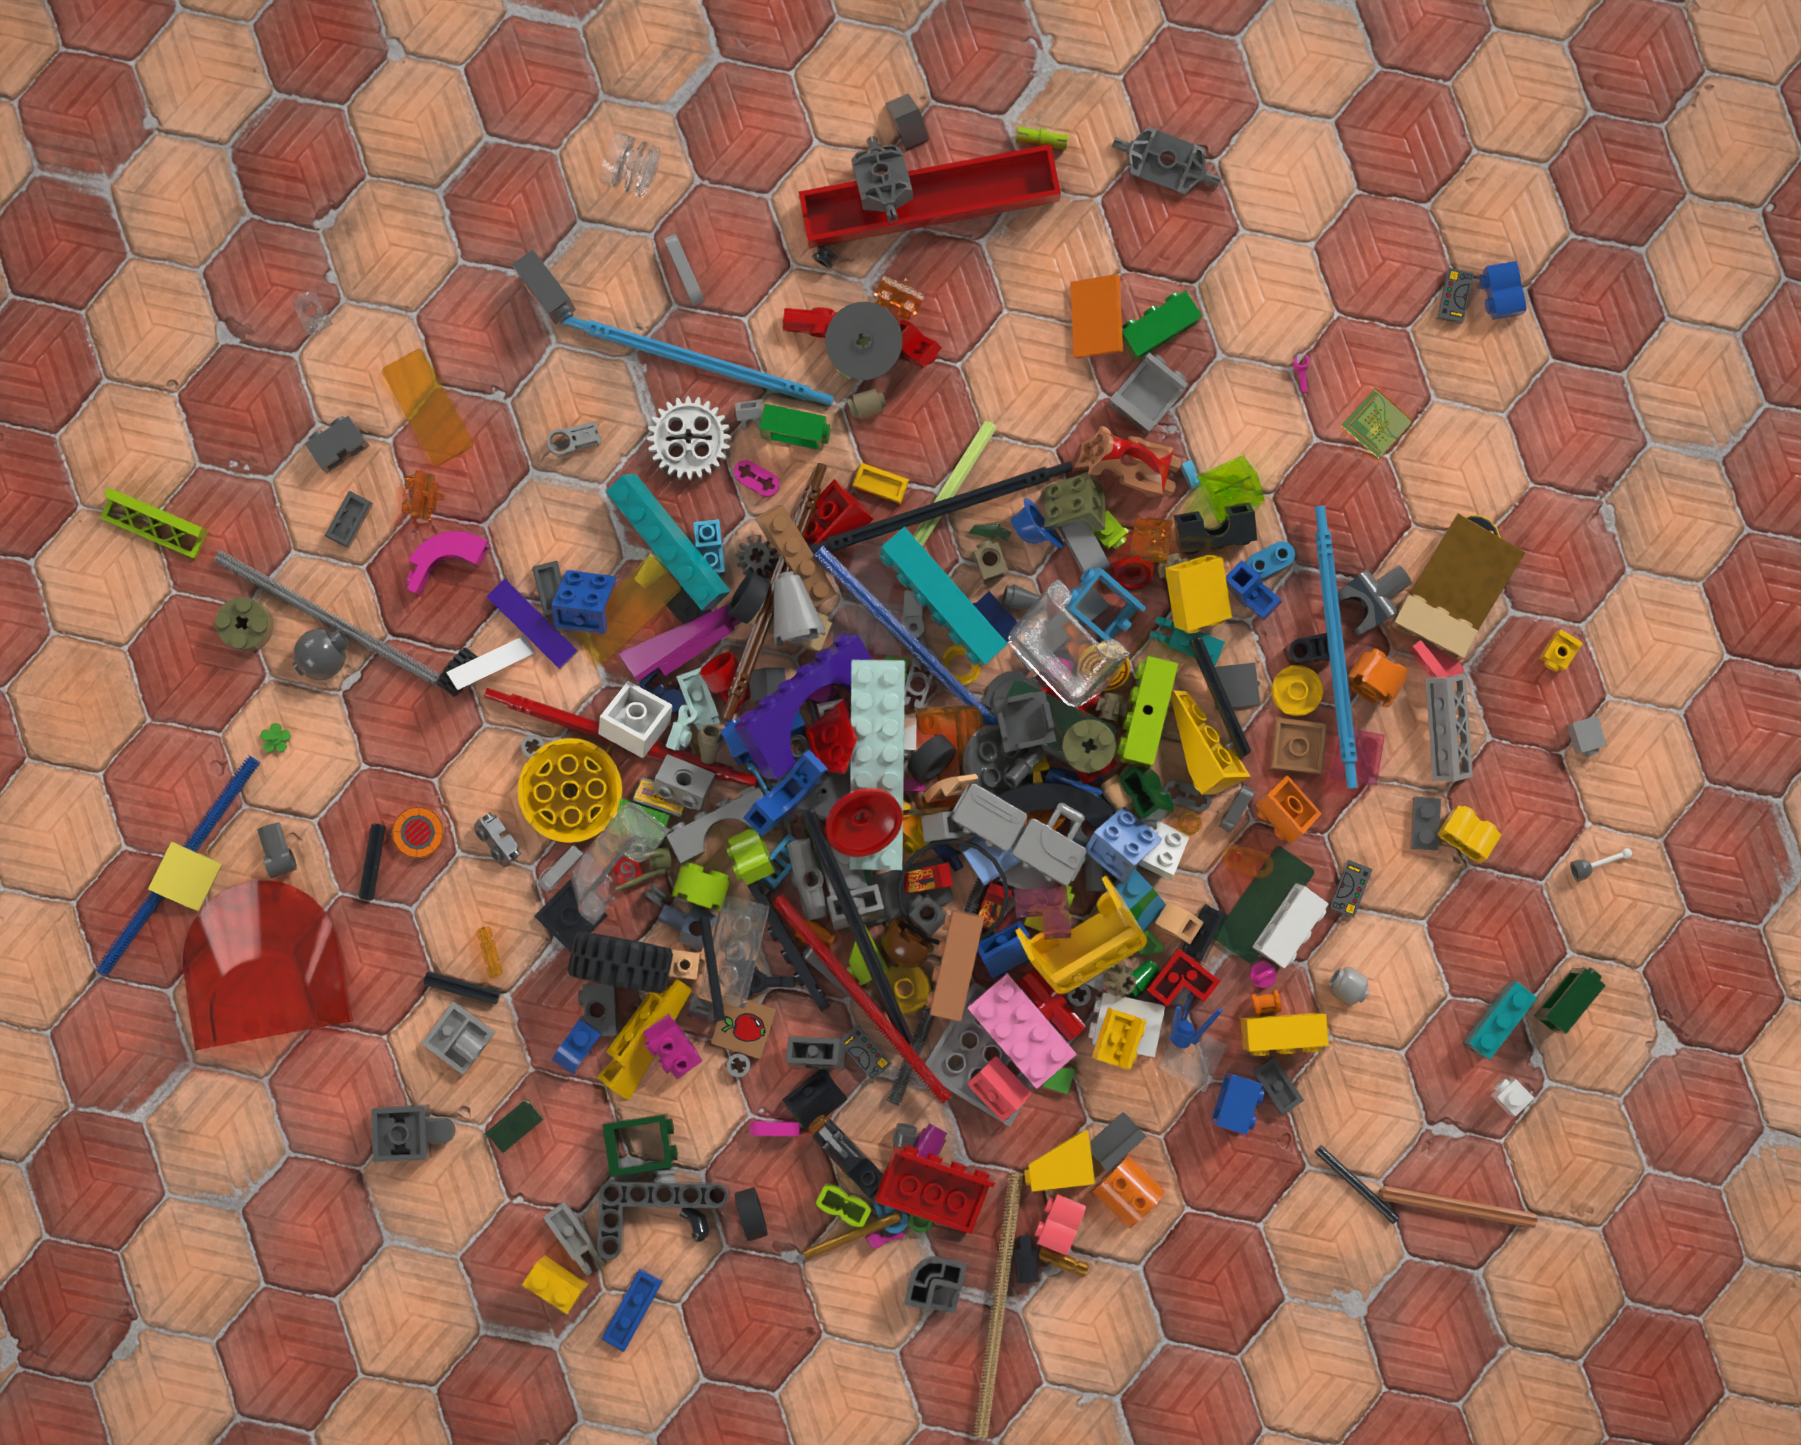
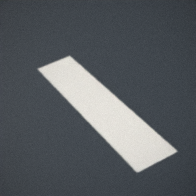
M524 635L448 671L447 674L457 690L534 654L535 651Z

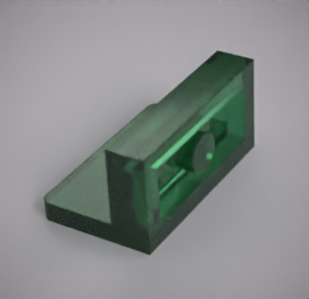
M526 1099L483 1135L486 1138H490L498 1149L504 1153L542 1122L544 1118L529 1099Z

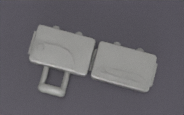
M970 784L968 788L964 789L953 809L954 813L951 819L963 827L964 833L969 834L972 832L986 840L988 847L994 845L1003 851H1008L1013 846L1011 855L1023 862L1024 868L1029 869L1032 867L1044 874L1048 882L1054 880L1063 886L1069 885L1071 881H1074L1086 859L1084 856L1087 850L1072 841L1084 821V815L1064 803L1057 805L1047 826L1036 819H1029L1025 825L1026 813L977 784ZM1060 814L1075 822L1067 837L1052 829Z

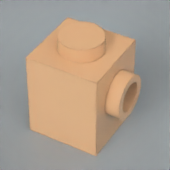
M1169 901L1155 922L1162 929L1188 944H1191L1204 923L1190 912Z
M672 950L673 958L669 976L699 979V974L704 975L706 960L701 959L702 953Z

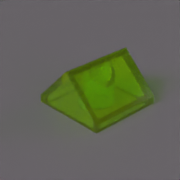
M1244 455L1196 476L1200 480V486L1218 523L1225 518L1224 507L1250 502L1251 506L1254 507L1265 502L1258 474Z

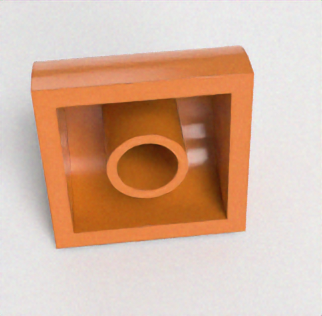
M1288 775L1272 787L1255 804L1258 816L1264 821L1269 820L1275 827V835L1281 840L1286 839L1289 844L1302 836L1322 814Z
M1127 1154L1092 1188L1091 1192L1128 1228H1131L1158 1203L1165 1190Z

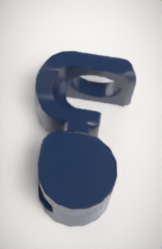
M655 669L641 681L640 688L672 704V713H678L680 707L685 705V698L681 692L674 689L665 690L663 684L654 689H650L647 686L661 673L659 669Z

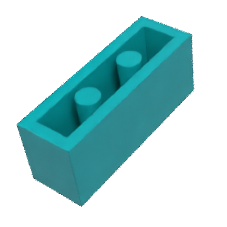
M1509 981L1463 1043L1483 1059L1490 1060L1538 997L1519 982Z

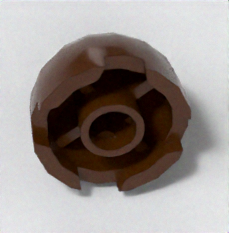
M897 918L895 921L891 920L882 934V949L887 954L885 959L896 968L899 965L905 968H915L927 960L934 950L930 942L924 939L921 940L906 922Z

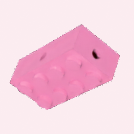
M1007 973L967 1007L1036 1089L1077 1055Z

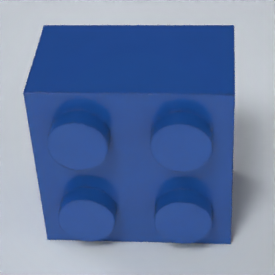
M1226 1072L1210 1122L1247 1135L1248 1130L1252 1131L1256 1123L1257 1115H1253L1256 1104L1261 1105L1265 1090L1261 1089L1262 1084Z

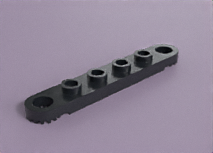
M755 881L747 885L758 903L754 905L755 910L761 919L766 917L770 924V927L767 928L774 942L779 940L784 948L780 951L787 964L792 962L797 972L793 973L797 982L801 987L804 985L807 987L821 1012L829 1008L828 1000L823 995L821 988L759 882Z

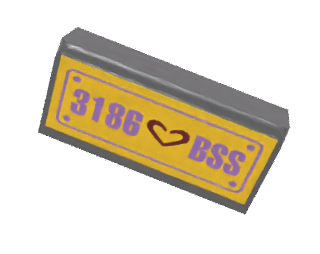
M644 777L641 778L632 801L683 818L686 810L685 806L672 799L660 797L657 793L653 792L654 781Z

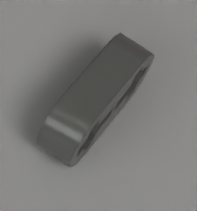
M1173 780L1163 787V790L1170 797L1171 793L1168 792V788H1173L1174 785L1178 786V791L1186 793L1185 797L1176 796L1175 799H1172L1174 805L1201 812L1209 808L1211 804V795H1203L1206 803L1201 804L1199 807L1195 806L1196 801L1188 799L1189 795L1198 796L1200 793L1194 785Z
M1246 785L1240 788L1223 816L1219 827L1229 833L1233 830L1255 793L1253 789Z

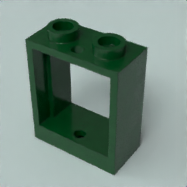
M1584 967L1572 968L1535 1013L1534 1017L1554 1033L1567 1034L1606 986L1601 981L1602 976L1590 967L1589 969Z
M667 1113L602 1124L610 1177L670 1168L675 1165L674 1161L678 1160L676 1144H671L670 1134H674L673 1119H668ZM659 1122L665 1161L622 1167L617 1129Z

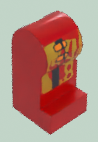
M949 863L906 872L903 882L905 894L953 887Z
M992 882L988 886L978 914L984 917L981 930L983 932H987L998 919L1004 901L1003 887ZM1008 889L1009 898H1010V896H1011V894H1012L1013 891H1011V890Z

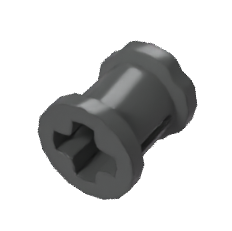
M1085 984L1078 987L1079 990L1085 991V994L1082 995V1001L1072 998L1075 989L1066 993L1068 1001L1076 1006H1084L1091 998V991Z
M693 994L687 1017L697 1016L707 1019L709 1023L713 1024L714 1012L712 1002L698 998V995ZM698 1006L709 1009V1011L698 1009Z

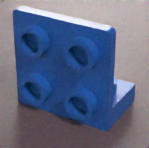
M567 570L552 603L555 627L605 634L608 627L605 607L616 583V577Z

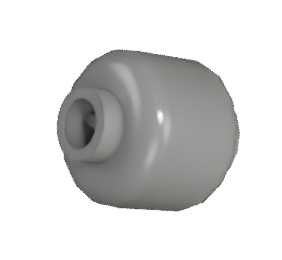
M1352 967L1338 968L1329 981L1331 994L1347 1005H1354L1358 1001L1362 1003L1370 991L1367 988V977Z

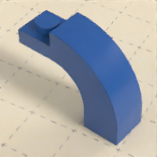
M808 750L800 757L786 777L769 793L757 800L743 818L760 836H763L784 820L806 799L820 783L821 776L828 768Z

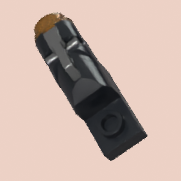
M824 1115L817 1117L808 1128L811 1132V1137L871 1199L877 1194L884 1174L831 1118H826Z

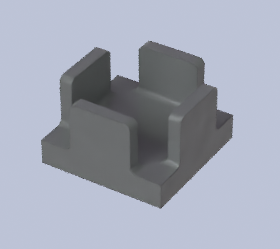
M1045 690L994 701L1005 753L1056 742L1053 719Z

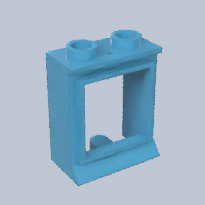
M1089 568L1081 576L1080 580L1082 582L1077 588L1071 589L1064 598L1065 603L1061 607L1074 616L1105 645L1107 643L1117 645L1113 641L1120 630L1127 631L1132 624L1128 620L1137 610L1144 612L1146 607L1102 568ZM1097 579L1126 603L1104 631L1099 629L1075 608Z

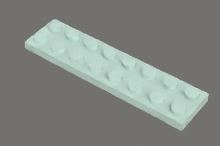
M852 660L851 725L854 727L857 743L851 756L850 793L865 788L882 789L897 799L903 812L905 661ZM903 822L896 838L883 850L869 856L850 857V869L902 870Z

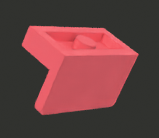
M1421 640L1408 649L1430 677H1448L1464 672V668L1457 660L1426 645Z
M996 1056L967 1083L1002 1122L1015 1113L1031 1095V1092Z

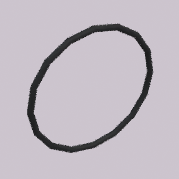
M958 838L936 840L917 850L903 866L897 885L899 910L907 924L924 940L939 945L940 940L928 937L913 925L903 904L902 885L907 869L921 853L937 845L957 843L977 849L993 862L1002 878L1004 901L998 919L986 933L980 935L979 941L990 936L1001 923L1009 901L1007 877L997 859L980 845Z

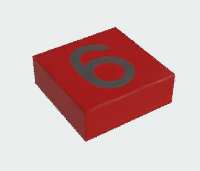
M623 858L611 863L619 886L644 875L638 858Z

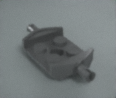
M1151 127L1146 128L1134 141L1131 140L1130 143L1115 137L1112 148L1128 154L1129 177L1137 176L1181 193V197H1185L1200 182L1218 187L1221 177L1207 173L1203 147ZM1163 154H1170L1174 158V163L1166 166L1162 164L1160 157Z
M872 136L873 142L871 137L867 139L868 150L857 152L851 159L863 210L886 212L887 221L892 223L893 217L895 223L898 220L896 209L914 199L902 150L895 145L881 147V145H878L877 137ZM879 171H886L884 174H876Z

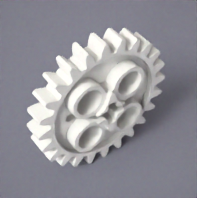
M687 396L686 402L683 404L679 398H676V406L673 407L671 403L667 402L668 410L664 411L659 408L658 411L661 417H652L656 427H648V430L654 435L647 437V440L655 444L649 447V451L657 452L653 460L654 462L662 460L659 467L661 470L669 467V476L677 471L679 480L682 479L684 474H687L689 481H692L693 474L695 473L702 479V471L712 475L710 467L713 465L716 468H720L717 460L727 459L722 451L730 450V446L724 443L731 440V435L724 434L730 427L726 424L721 425L726 418L724 415L717 417L718 407L709 410L710 401H707L702 406L700 397L696 399L695 403H691L690 397ZM699 420H706L709 426L704 431H698L695 429V424ZM673 421H681L683 423L681 430L673 432L669 429ZM688 433H692L693 438L712 436L711 440L692 439L690 444H687L685 439L666 440L667 437L687 438ZM706 445L709 447V453L703 457L696 455L697 447ZM674 446H681L684 449L679 457H672L670 450Z

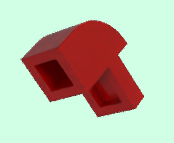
M902 319L899 322L903 337L901 354L914 365L923 369L936 360L938 352L942 347L935 340L925 337L912 323Z

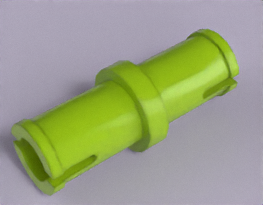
M1021 126L1017 128V134L1027 136L1017 135L1016 143L1037 145V147L1051 144L1054 149L1066 151L1067 143L1057 141L1067 142L1068 134L1048 132L1045 128L1040 130Z

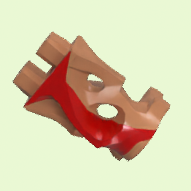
M1101 426L1095 436L1082 442L1081 454L1074 465V469L1083 472L1088 471V474L1092 476L1100 475L1102 470H1111L1121 477V484L1139 490L1146 497L1150 498L1159 495L1169 496L1174 493L1176 484L1167 479L1168 472L1172 474L1177 473L1182 460L1173 455L1174 448L1147 442L1140 437L1129 436L1128 440H1123L1112 435L1108 428ZM1124 455L1131 458L1129 465L1122 464L1121 459ZM1136 473H1139L1140 475H1142V480H1141V481H1138V480L1136 479V477H1135V474H1136Z

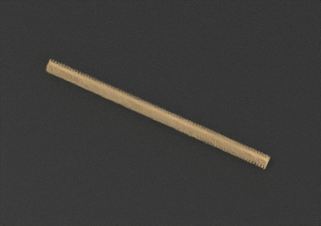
M1009 1172L1011 1174L1009 1177L1011 1178L1008 1180L1011 1182H1008L1010 1185H1007L1010 1188H1007L1009 1191L1006 1192L1009 1194L1006 1195L1008 1197L1006 1198L1008 1201L1005 1202L1007 1203L1005 1205L1007 1208H1004L1007 1211H1004L1006 1214L1003 1216L1006 1218H1003L1005 1221L1002 1222L1005 1224L1002 1225L1004 1228H1001L1004 1231H1001L1003 1233L1001 1236L1003 1237L1000 1238L1002 1239L1000 1241L1002 1244L999 1245L1002 1247L999 1248L1001 1251H998L1001 1253L998 1254L1000 1256L998 1257L1000 1260L997 1261L999 1262L997 1264L999 1267H996L998 1274H995L998 1277H995L997 1280H994L997 1284H994L996 1287H993L996 1290H993L995 1294H992L995 1297H992L994 1299L992 1302L994 1303L991 1304L993 1305L991 1307L993 1310L990 1311L993 1313H990L992 1317H989L992 1319L989 1320L991 1322L989 1323L991 1326L988 1327L990 1328L988 1330L990 1333H987L989 1340H986L989 1343H986L988 1346H985L988 1350H985L987 1353L984 1354L987 1356H984L986 1360H983L986 1362L983 1363L985 1370H982L984 1371L982 1375L984 1376H981L984 1378L981 1380L983 1383H980L983 1386H980L982 1390L979 1389L982 1392L979 1393L981 1395L979 1398L981 1399H978L980 1401L978 1403L980 1406H977L979 1413H976L979 1416H976L978 1419L975 1420L978 1423H975L977 1426L974 1427L977 1429H974L976 1433H973L976 1435L974 1437L977 1438L988 1437L991 1405L996 1380L995 1375L1001 1344L1008 1281L1010 1278L1009 1271L1013 1255L1012 1248H1014L1015 1225H1017V1212H1019L1018 1202H1020V1189H1022L1023 1182L1021 1180L1023 1179V1173Z

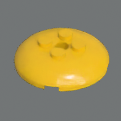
M559 739L539 748L528 762L525 763L518 781V801L528 823L543 836L565 843L581 842L600 834L613 821L620 799H622V780L612 758L597 745L582 739ZM569 784H575L578 789L576 796L573 798H567L565 795V788Z

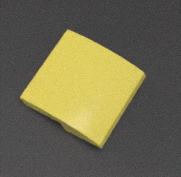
M171 842L148 890L200 911L222 864L175 842Z

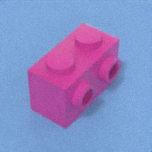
M667 1014L643 1031L647 1039L644 1043L652 1056L658 1054L661 1058L658 1062L666 1074L672 1072L675 1078L678 1079L703 1061L695 1046L670 1014Z

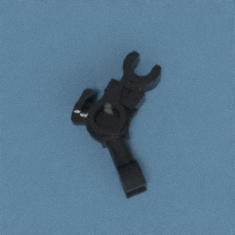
M743 947L738 948L742 954L740 960L736 961L731 954L727 955L728 961L739 967L736 973L740 978H743L745 985L743 986L742 982L738 981L737 987L741 994L748 999L751 998L752 993H760L767 989V987H795V977H767L755 966L751 959L747 960L748 954Z

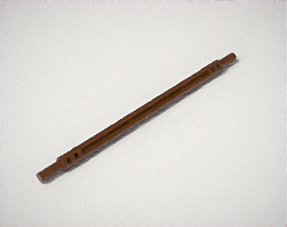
M822 463L817 464L811 483L805 488L793 521L802 537H804L821 493L820 485L827 466ZM781 555L770 581L768 594L759 610L728 692L729 699L721 717L726 722L732 721L738 702L744 697L774 617V581L779 579L778 574L790 571Z

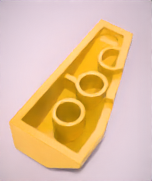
M1187 691L1171 692V700L1188 771L1193 779V785L1196 790L1202 795L1217 794L1247 780L1250 775L1233 748L1228 751L1219 740L1222 734L1218 729L1214 730L1205 722L1207 719L1206 714Z

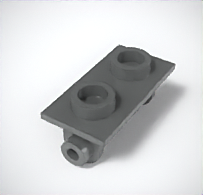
M489 812L482 819L481 817L478 818L474 824L475 833L482 842L485 841L490 847V853L495 861L501 862L505 867L511 858L514 860L521 855L520 847L510 834L503 838L499 836L506 828L496 815H492Z

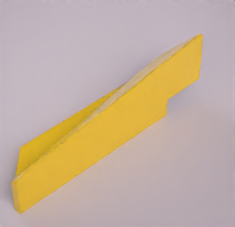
M676 979L673 985L668 986L663 993L649 992L606 1052L613 1059L600 1072L597 1078L611 1090L629 1100L654 1058L644 1044L647 1039L643 1031L667 1014H670L676 1020L692 989Z

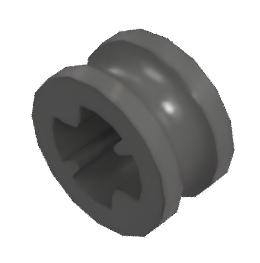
M651 884V890L649 892L646 891L644 894L663 908L664 901L669 900L670 897L654 884Z

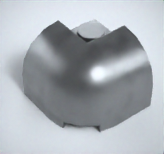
M930 1256L922 1259L914 1266L909 1277L904 1305L929 1311L932 1308L955 1314L960 1291L963 1287L967 1262L942 1256Z

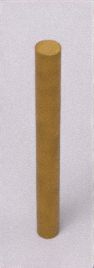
M896 1211L867 1223L863 1227L855 1228L804 1249V1256L807 1260L893 1225L903 1220L900 1211Z

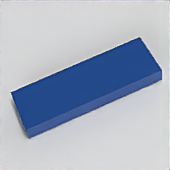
M640 1268L601 1340L625 1352L663 1280Z

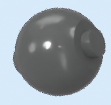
M321 628L309 630L299 637L294 646L293 658L295 662L293 666L299 675H305L313 680L332 678L343 668L346 660L345 649L350 647V643L339 629L335 632Z

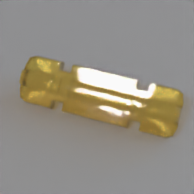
M486 926L477 929L476 933L478 940H481L480 947L484 962L488 965L486 968L488 976L493 978L502 975L503 971L501 964H498L499 956L494 940L491 939L493 936L491 928Z

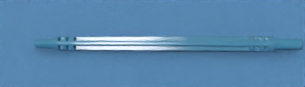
M569 317L562 323V325L585 331L586 335L602 338L606 341L615 342L787 396L789 395L804 401L809 399L829 406L833 403L834 396L812 390L810 386L624 331L600 322Z
M1316 506L1317 532L1315 537L1341 763L1345 766L1347 789L1358 788L1355 768L1357 754L1331 531L1327 527L1325 506Z

